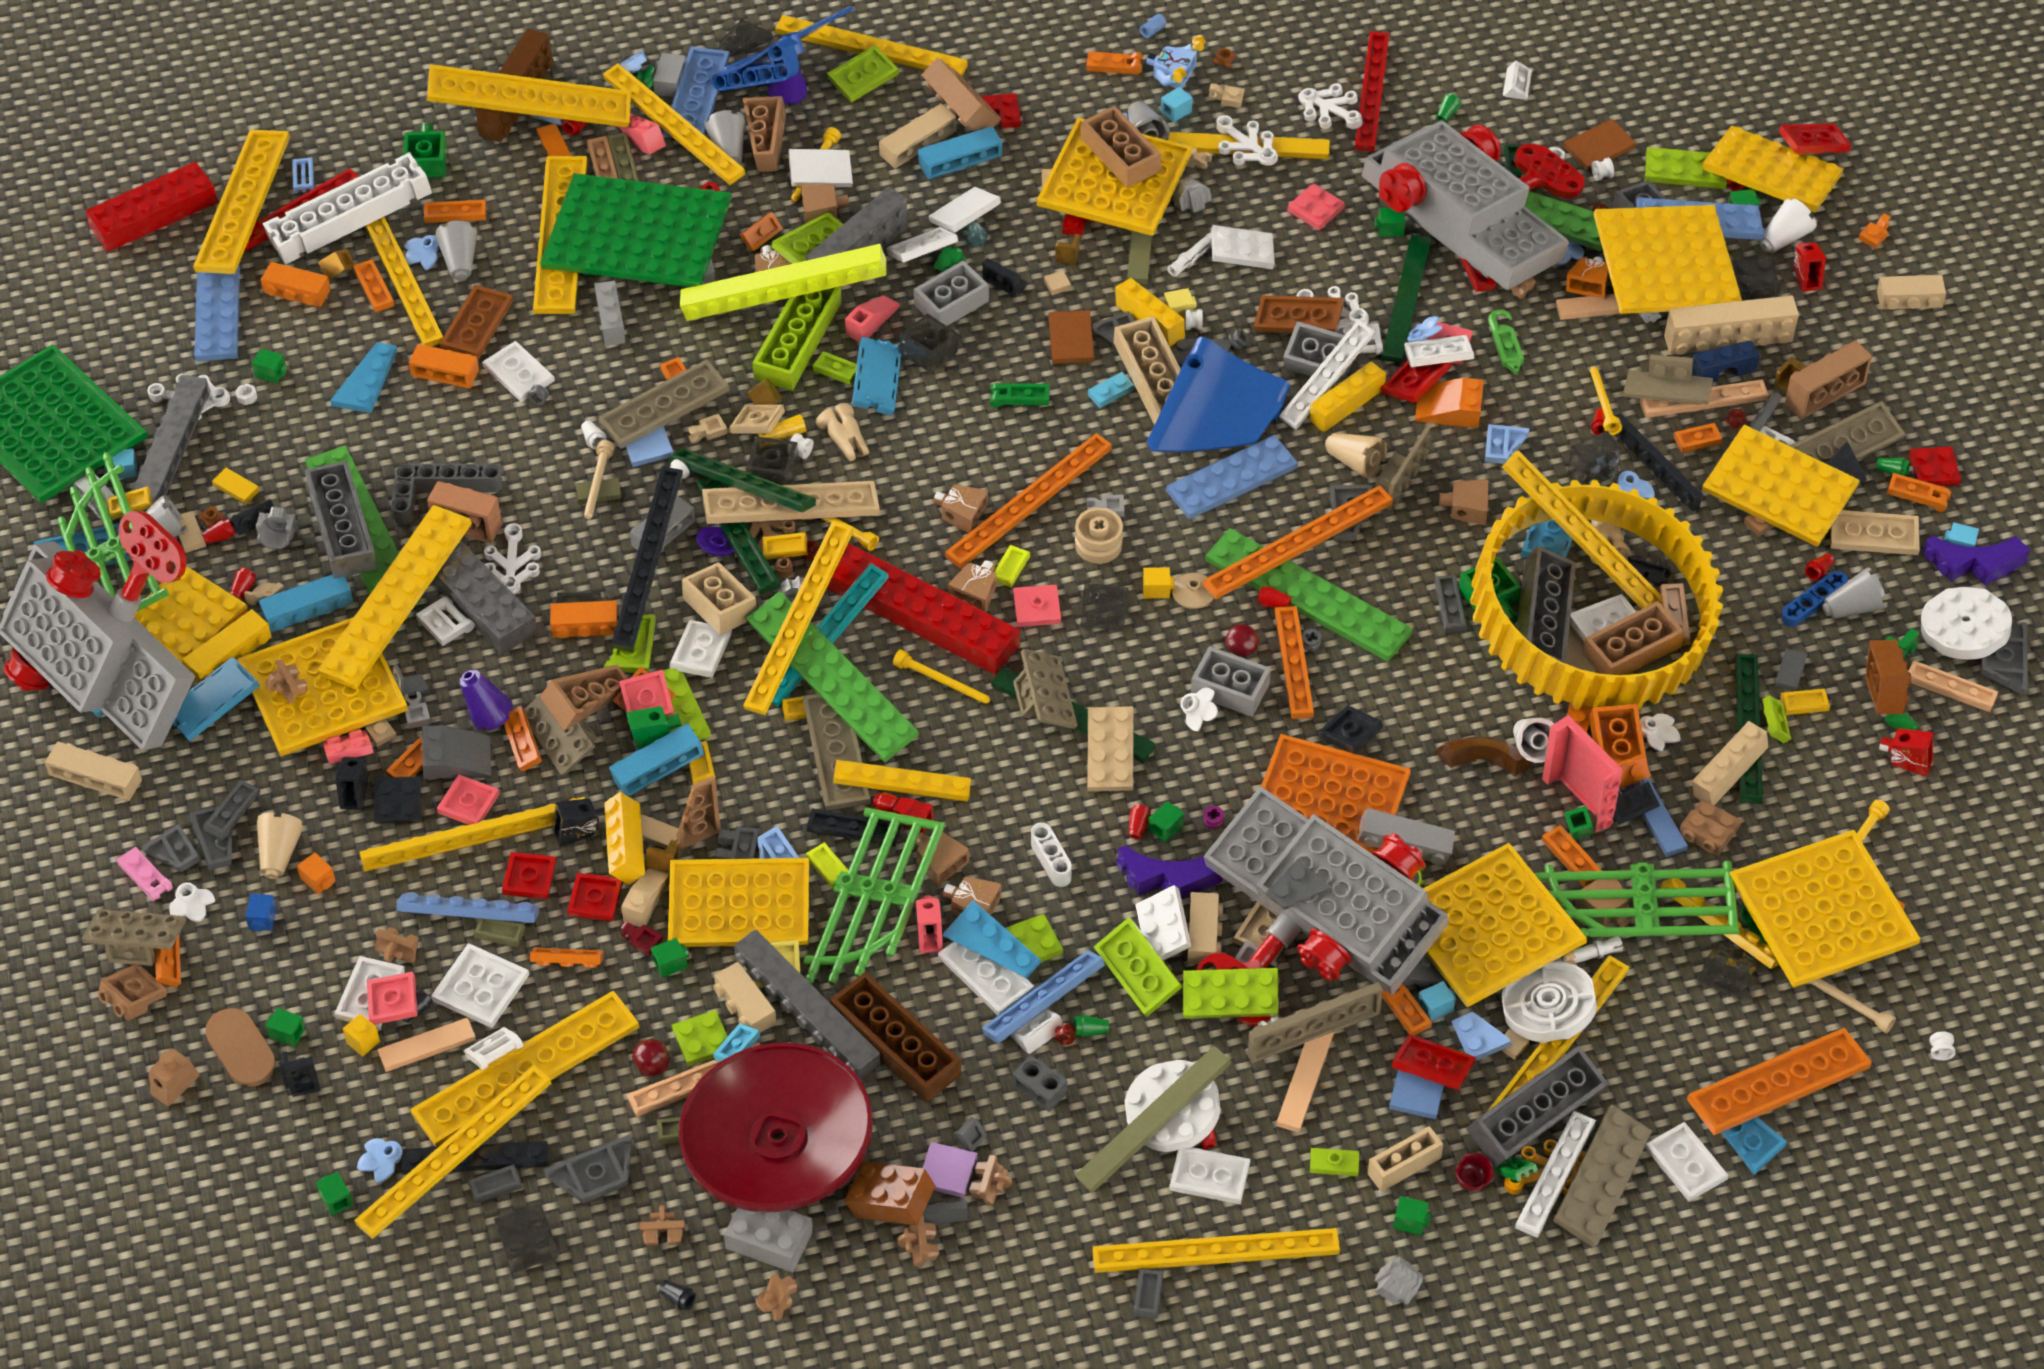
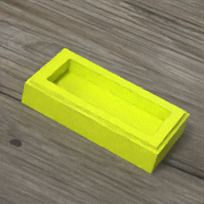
M1010 545L994 571L997 574V583L1012 588L1028 561L1030 552Z
M825 842L806 853V858H809V862L831 888L835 887L836 879L841 871L848 872L845 865Z

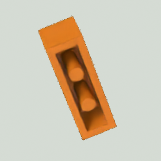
M270 262L261 278L265 294L320 308L331 290L329 279L326 275Z
M417 344L409 360L411 376L471 389L479 372L477 356L435 348L429 345Z
M617 600L552 603L550 611L552 638L614 635L619 619Z

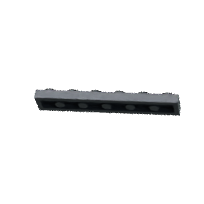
M1621 413L1615 415V417L1619 418L1622 425L1621 431L1615 436L1619 437L1626 444L1627 448L1633 451L1640 461L1647 465L1654 475L1660 478L1667 485V488L1680 498L1685 506H1688L1693 512L1699 509L1702 493Z
M548 1141L482 1144L450 1172L497 1170L513 1164L515 1168L548 1167ZM438 1147L402 1149L403 1175L411 1172Z

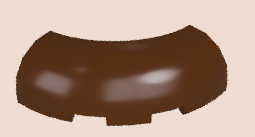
M1466 737L1453 740L1439 746L1436 753L1450 768L1466 762H1476L1477 759H1485L1507 770L1514 777L1532 766V762L1525 759L1513 745L1488 737Z

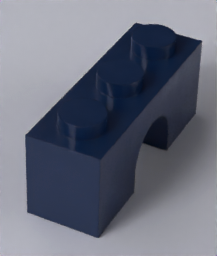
M1752 340L1695 353L1692 355V376L1713 378V382H1716L1719 374L1731 367L1736 376L1753 373L1757 370L1760 355Z

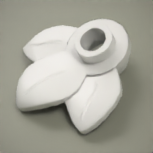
M1202 688L1196 694H1187L1181 700V708L1186 714V724L1194 731L1200 730L1203 721H1212L1218 714L1216 705L1211 702L1215 691L1210 688Z
M1656 714L1653 717L1644 716L1640 719L1642 735L1647 738V742L1652 748L1662 752L1665 743H1677L1681 740L1678 730L1672 726L1674 719L1671 716Z
M183 883L177 888L176 899L170 904V915H186L193 922H201L206 916L205 906L214 903L215 898L212 892L207 889H198L191 883Z

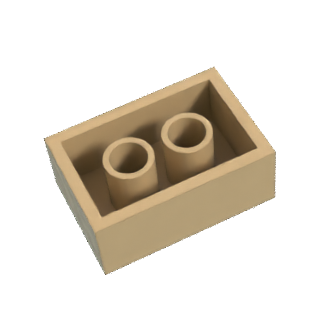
M719 562L682 579L683 599L719 635L746 623V617L756 610V598Z

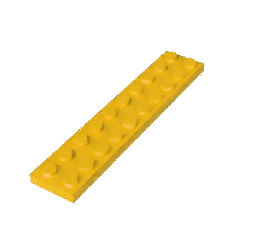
M430 64L427 101L629 127L631 91Z
M249 131L194 263L195 272L235 274L289 142L290 135L288 131Z
M546 156L533 303L534 314H575L579 273L541 268L540 262L573 174L587 175V156Z
M436 505L431 507L317 669L319 675L353 689L358 688L471 526L470 518Z
M613 990L524 1042L522 1048L514 1049L488 1064L489 1067L483 1071L481 1069L476 1070L410 1109L411 1114L434 1146L439 1147L533 1065L552 1080L637 1030L639 1022Z

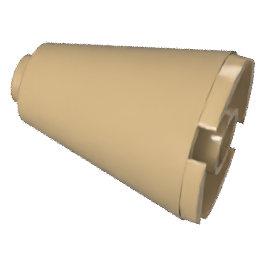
M1333 433L1325 442V447L1329 454L1364 478L1371 479L1375 477L1381 470L1378 467L1380 462H1384L1386 458L1387 444L1380 437Z
M273 812L263 813L258 816L257 832L260 871L265 874L266 878L277 879L286 870L303 830L302 821L294 816L282 813L281 817H273Z

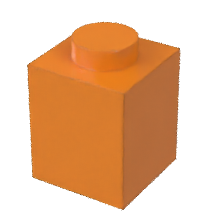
M315 852L297 865L300 879L317 895L323 890L330 888L335 882L333 868Z

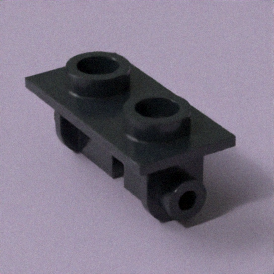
M268 499L239 514H234L230 522L233 527L235 526L238 535L240 536L256 528L259 514L270 513L271 507H274L271 499Z
M1634 555V557L1628 556V562L1643 577L1645 573L1649 574L1648 582L1658 585L1668 583L1669 576L1666 575L1671 574V567H1667L1666 563L1661 561L1649 562L1646 561V558Z

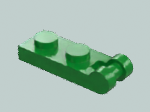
M994 383L990 387V393L992 394L990 405L997 408L1002 405L1049 406V384Z

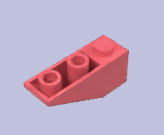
M630 113L629 127L617 126L644 153L650 155L666 146L659 125Z
M883 295L858 305L845 318L846 335L860 342L862 336L869 338L900 307V304Z

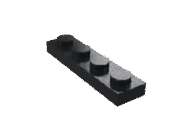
M812 808L806 827L807 832L860 841L869 818ZM879 819L870 842L882 844L891 822ZM901 823L898 827V830L896 832V835L891 846L896 847L897 841L901 830Z

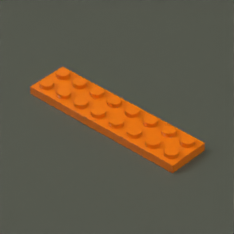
M1842 1028L1688 1094L1687 1101L1712 1134L1716 1135L1869 1069L1872 1062L1848 1031Z

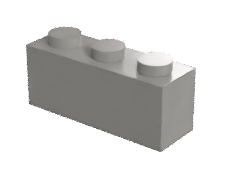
M615 280L594 283L605 346L626 343Z
M679 496L676 497L662 549L695 522L694 507ZM647 518L639 525L634 526L630 532L631 546L637 550Z

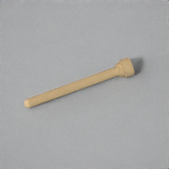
M601 440L597 445L596 453L599 458L584 517L588 520L593 517L607 459L613 455L614 444L608 440Z
M1822 979L1809 982L1875 1021V1025L1878 1026L1877 1028L1886 1034L1895 1023L1896 1017L1893 1015L1876 1012Z

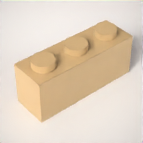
M1942 275L1880 277L1877 295L1880 309L1941 308L1944 304L1946 290Z
M1191 892L1189 937L1192 947L1188 948V963L1199 964L1206 956L1221 953V942H1217V936H1222V922H1218V917L1223 916V903H1219V894Z
M739 962L714 975L715 985H713L716 994L719 998L723 997L725 999L729 1012L737 1015L740 1024L755 1028L760 1033L777 1024L776 1011Z
M1428 1126L1369 1159L1368 1175L1382 1192L1441 1159L1443 1143L1431 1127Z

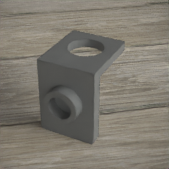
M393 665V677L403 697L405 694L412 696L417 695L416 692L421 694L428 692V686L422 674L403 677L398 665Z

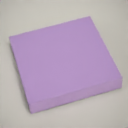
M931 1142L923 1168L926 1169L936 1185L934 1191L965 1198L978 1155L975 1152Z

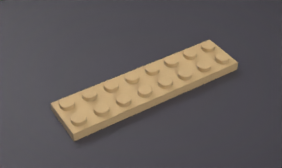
M874 481L782 485L816 498V506L803 513L736 487L702 489L707 524L879 515L880 512Z

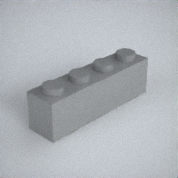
M1370 808L1365 810L1361 818L1357 842L1366 846L1380 848L1384 843L1383 837L1385 835L1396 833L1409 847L1415 846L1423 853L1421 856L1423 860L1431 861L1434 864L1446 865L1452 855L1455 835L1453 830Z

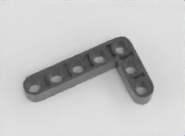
M402 464L397 467L395 472L391 503L394 521L402 526L410 524L414 517L416 493L432 492L437 481L451 483L454 486L469 488L483 493L500 491L503 487L501 469L496 464Z

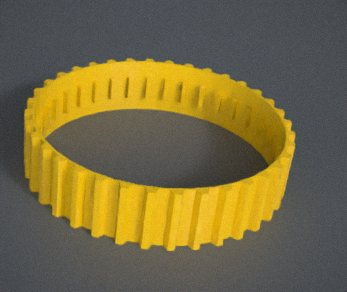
M1572 480L1570 486L1564 487L1557 482L1552 483L1586 519L1609 523L1631 531L1661 550L1686 578L1694 593L1699 609L1700 621L1698 627L1701 628L1690 651L1685 652L1683 657L1674 663L1658 670L1631 675H1609L1581 670L1560 662L1529 642L1511 623L1496 597L1491 572L1497 551L1499 552L1502 544L1525 528L1537 523L1553 520L1532 497L1527 499L1521 496L1518 498L1515 508L1507 507L1501 520L1496 519L1492 530L1486 538L1471 583L1474 591L1470 602L1472 605L1477 606L1473 620L1482 625L1479 636L1481 639L1488 640L1491 644L1488 650L1490 655H1498L1503 661L1501 668L1504 671L1512 670L1517 674L1516 681L1519 684L1527 682L1534 687V693L1538 696L1546 693L1553 696L1554 703L1559 704L1564 700L1572 703L1573 708L1576 710H1580L1583 705L1594 708L1637 704L1639 710L1642 708L1643 703L1648 700L1653 704L1659 703L1663 693L1673 695L1679 683L1686 684L1692 672L1697 671L1718 627V617L1723 608V604L1718 602L1723 592V587L1716 584L1720 572L1719 569L1711 567L1710 562L1713 555L1711 552L1704 551L1701 547L1702 537L1693 536L1688 530L1690 523L1687 521L1680 522L1675 518V510L1672 508L1664 510L1657 505L1656 498L1651 497L1647 500L1640 497L1636 489H1632L1630 492L1620 490L1619 485L1616 483H1612L1610 487L1600 486L1597 480H1592L1590 485H1581L1577 480Z

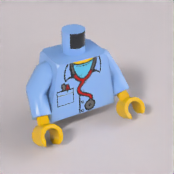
M1202 35L1196 36L1192 41L1193 43L1185 47L1175 48L1166 46L1160 55L1149 53L1146 63L1154 66L1155 79L1163 86H1171L1175 89L1178 87L1183 88L1196 67V51H1203L1206 41Z

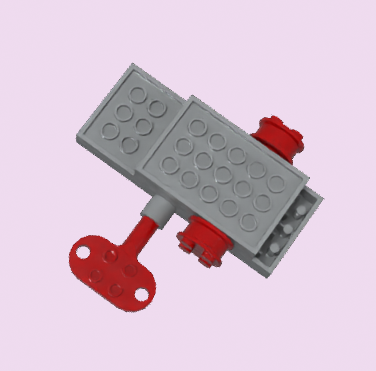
M1441 120L1366 157L1362 177L1379 190V197L1392 210L1406 214L1463 260H1467L1486 278L1491 277L1506 290L1564 260L1569 240L1525 207L1528 192L1536 187L1544 188L1549 193L1561 198H1574L1583 191L1585 184L1583 175L1550 149L1538 144L1520 146L1516 151L1514 161L1515 165L1525 175L1517 178L1497 163L1500 158V140L1489 128L1475 124L1468 128L1467 131L1458 133Z
M137 510L128 512L120 521L119 539L123 548L133 559V568L124 587L118 589L114 598L97 582L101 576V568L88 558L83 551H64L55 541L37 543L30 553L3 613L4 616L0 623V635L13 646L10 652L11 659L7 660L4 665V673L21 690H44L51 684L80 713L100 709L141 750L162 747L195 675L134 618L142 601L139 596L149 575H152L161 583H172L181 579L187 566L186 555L181 544L150 514ZM130 522L132 523V526H133L132 531L130 530V526H129ZM173 562H174V564H175V566H176L175 572H174V570H173V568H172Z
M1260 786L1204 855V860L1208 868L1278 917L1266 931L1268 937L1247 962H1240L1225 953H1214L1200 961L1196 970H1204L1207 965L1215 966L1216 970L1267 968L1282 948L1287 949L1301 932L1309 938L1304 944L1297 946V951L1302 957L1300 961L1310 969L1313 967L1319 971V975L1328 982H1331L1332 979L1338 980L1340 977L1339 971L1347 964L1373 983L1379 982L1382 989L1393 996L1449 924L1448 914L1430 903L1427 891L1414 883L1413 877L1419 870L1423 871L1426 867L1424 860L1421 858L1423 853L1415 846L1409 847L1396 833L1385 835L1382 846L1370 853L1313 814L1310 819L1306 818ZM1296 859L1300 860L1332 887L1330 892L1315 895L1311 900L1299 902L1286 910H1283L1266 896L1269 888ZM1274 1016L1235 1018L1249 1026H1258L1259 1022L1270 1021L1271 1017Z

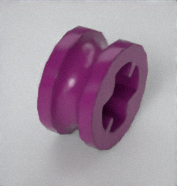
M1217 806L1207 807L1203 814L1205 826L1210 829L1220 828L1224 822L1223 810ZM1212 815L1217 816L1215 820L1211 819Z

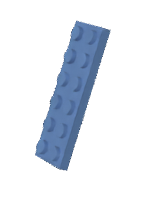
M690 47L671 108L703 135H706L705 121L708 122L710 120L709 116L712 115L719 90L715 89L712 84V76L727 66L730 54L729 51ZM664 130V137L673 138Z
M1637 198V208L1715 205L1724 238L1762 240L1764 235L1759 207L1756 205Z
M240 264L235 274L197 272L194 355L196 362L238 359Z
M1273 435L1167 485L1166 492L1190 520L1297 469L1298 462L1279 439Z

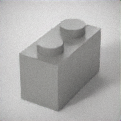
M661 54L660 60L656 61V73L652 75V86L656 95L675 97L686 63L685 55Z

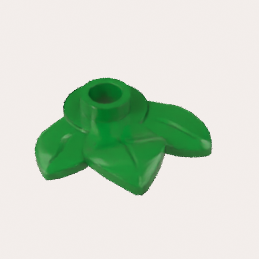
M649 65L644 71L638 70L632 75L648 89H651L653 85L651 75L655 67Z

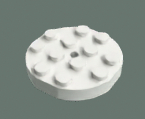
M1972 587L1948 588L1928 601L1921 614V633L1926 643L1941 654L1951 658L1967 660L1989 656L2004 646L2011 634L2012 616L2008 606L1986 589Z
M1552 961L1504 987L1502 991L1504 1015L1508 1026L1519 1036L1540 1043L1569 1039L1578 1034L1592 1021L1597 1009L1591 977L1580 967L1563 961Z
M1174 1060L1155 1064L1144 1070L1133 1081L1126 1094L1125 1108L1128 1125L1195 1063L1186 1060ZM1214 1080L1156 1133L1145 1146L1157 1151L1170 1152L1190 1148L1206 1138L1215 1127L1221 1111L1219 1092Z

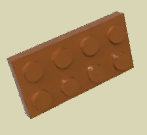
M474 285L441 340L440 348L470 354L480 359L511 306L513 295Z
M1261 295L1254 330L1255 332L1293 333L1298 321L1337 333L1344 305L1343 298Z

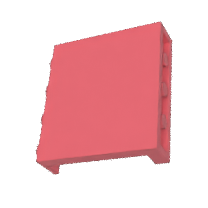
M1568 715L1551 725L1542 780L1549 785L1555 780L1560 779L1595 815L1594 833L1601 829L1609 828L1613 823L1623 769Z

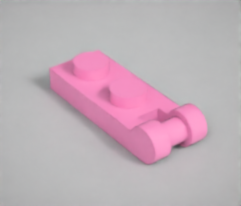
M136 847L117 859L118 865L153 902L159 899V895L163 892H169L173 889L171 882Z

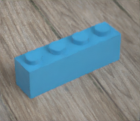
M993 126L918 149V162L927 179H931L1001 157L1002 141Z
M333 574L259 600L261 613L264 620L269 624L270 632L282 630L285 627L304 622L305 620L324 615L354 603L346 578L334 579Z
M686 724L675 729L670 734L655 740L643 749L635 751L623 760L617 761L609 769L620 791L629 797L703 756L704 751L700 740L690 726Z

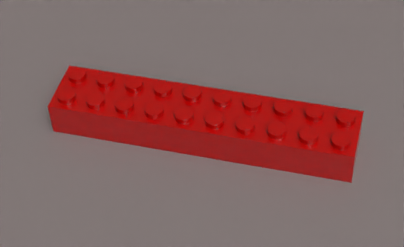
M849 543L826 588L842 597L870 564H873L886 572L889 578L864 606L865 609L994 675H997L1020 646V629Z

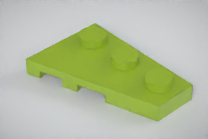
M655 615L643 616L634 651L613 649V654L610 660H607L604 668L618 664L621 670L626 673H636L640 667L649 672L656 624Z

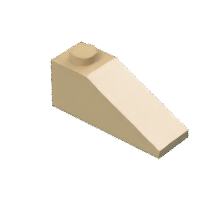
M651 868L646 870L645 875L640 877L631 887L621 906L624 922L627 921L638 927H641L643 924L647 925L670 880V872Z

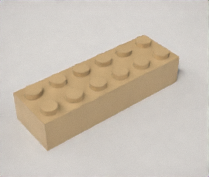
M1793 296L1669 309L1664 337L1670 355L1703 352L1752 340L1754 346L1793 342L1799 313Z
M1152 316L1115 327L1114 345L1155 425L1181 369L1155 317Z

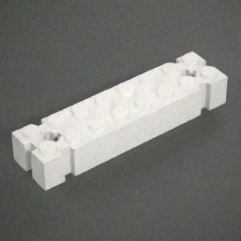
M407 153L395 159L396 163L391 166L387 163L286 212V216L281 219L277 216L263 223L269 241L275 250L278 251L285 265L300 258L299 254L304 251L307 254L409 205V200L413 198L419 200L431 194L432 191L427 176L420 166H417L412 155Z

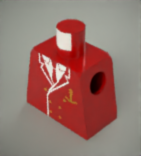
M1802 242L1795 247L1793 267L1802 292L1821 290L1823 287L1826 257L1818 244L1814 242Z
M1900 728L1897 730L1894 739L1882 737L1879 750L1891 753V764L1893 766L1927 777L1933 762L1934 733Z

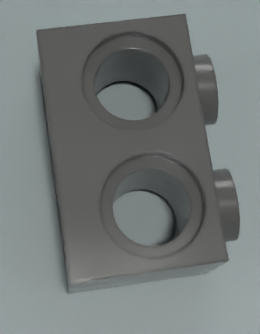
M1031 1055L1012 1074V1087L1048 1112L1067 1094V1080L1064 1075L1054 1072L1044 1061L1036 1059Z

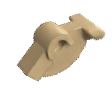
M279 582L277 584H261L253 592H244L245 601L251 606L257 605L256 602H259L261 599L284 592V585Z

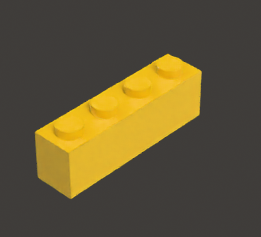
M1130 278L1115 287L1116 306L1123 312L1129 311L1135 321L1154 316L1169 347L1185 338L1184 319L1134 279Z
M1370 361L1311 403L1309 421L1321 431L1326 432L1382 392L1380 387L1385 383L1386 372Z
M251 609L182 659L183 665L195 675L194 681L200 683L231 657L237 660V658L246 656L260 645L265 644L272 637L269 624Z
M620 792L604 803L609 874L630 885L645 875L640 803Z

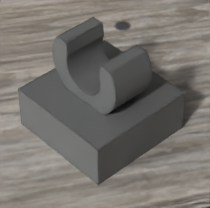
M970 1117L967 1122H963L962 1127L954 1132L964 1149L971 1152L987 1137L978 1119Z

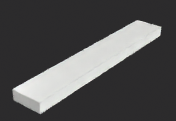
M1357 320L1282 411L1279 418L1297 430L1310 414L1311 403L1330 390L1375 335V331L1360 320Z
M1573 1111L1516 1223V1229L1538 1238L1596 1120Z

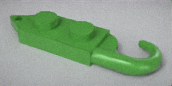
M1495 310L1490 313L1488 323L1503 368L1507 367L1518 375L1521 365L1524 364V357L1515 331L1508 325H1498L1496 320L1498 316H1506L1509 320L1513 318L1505 310Z

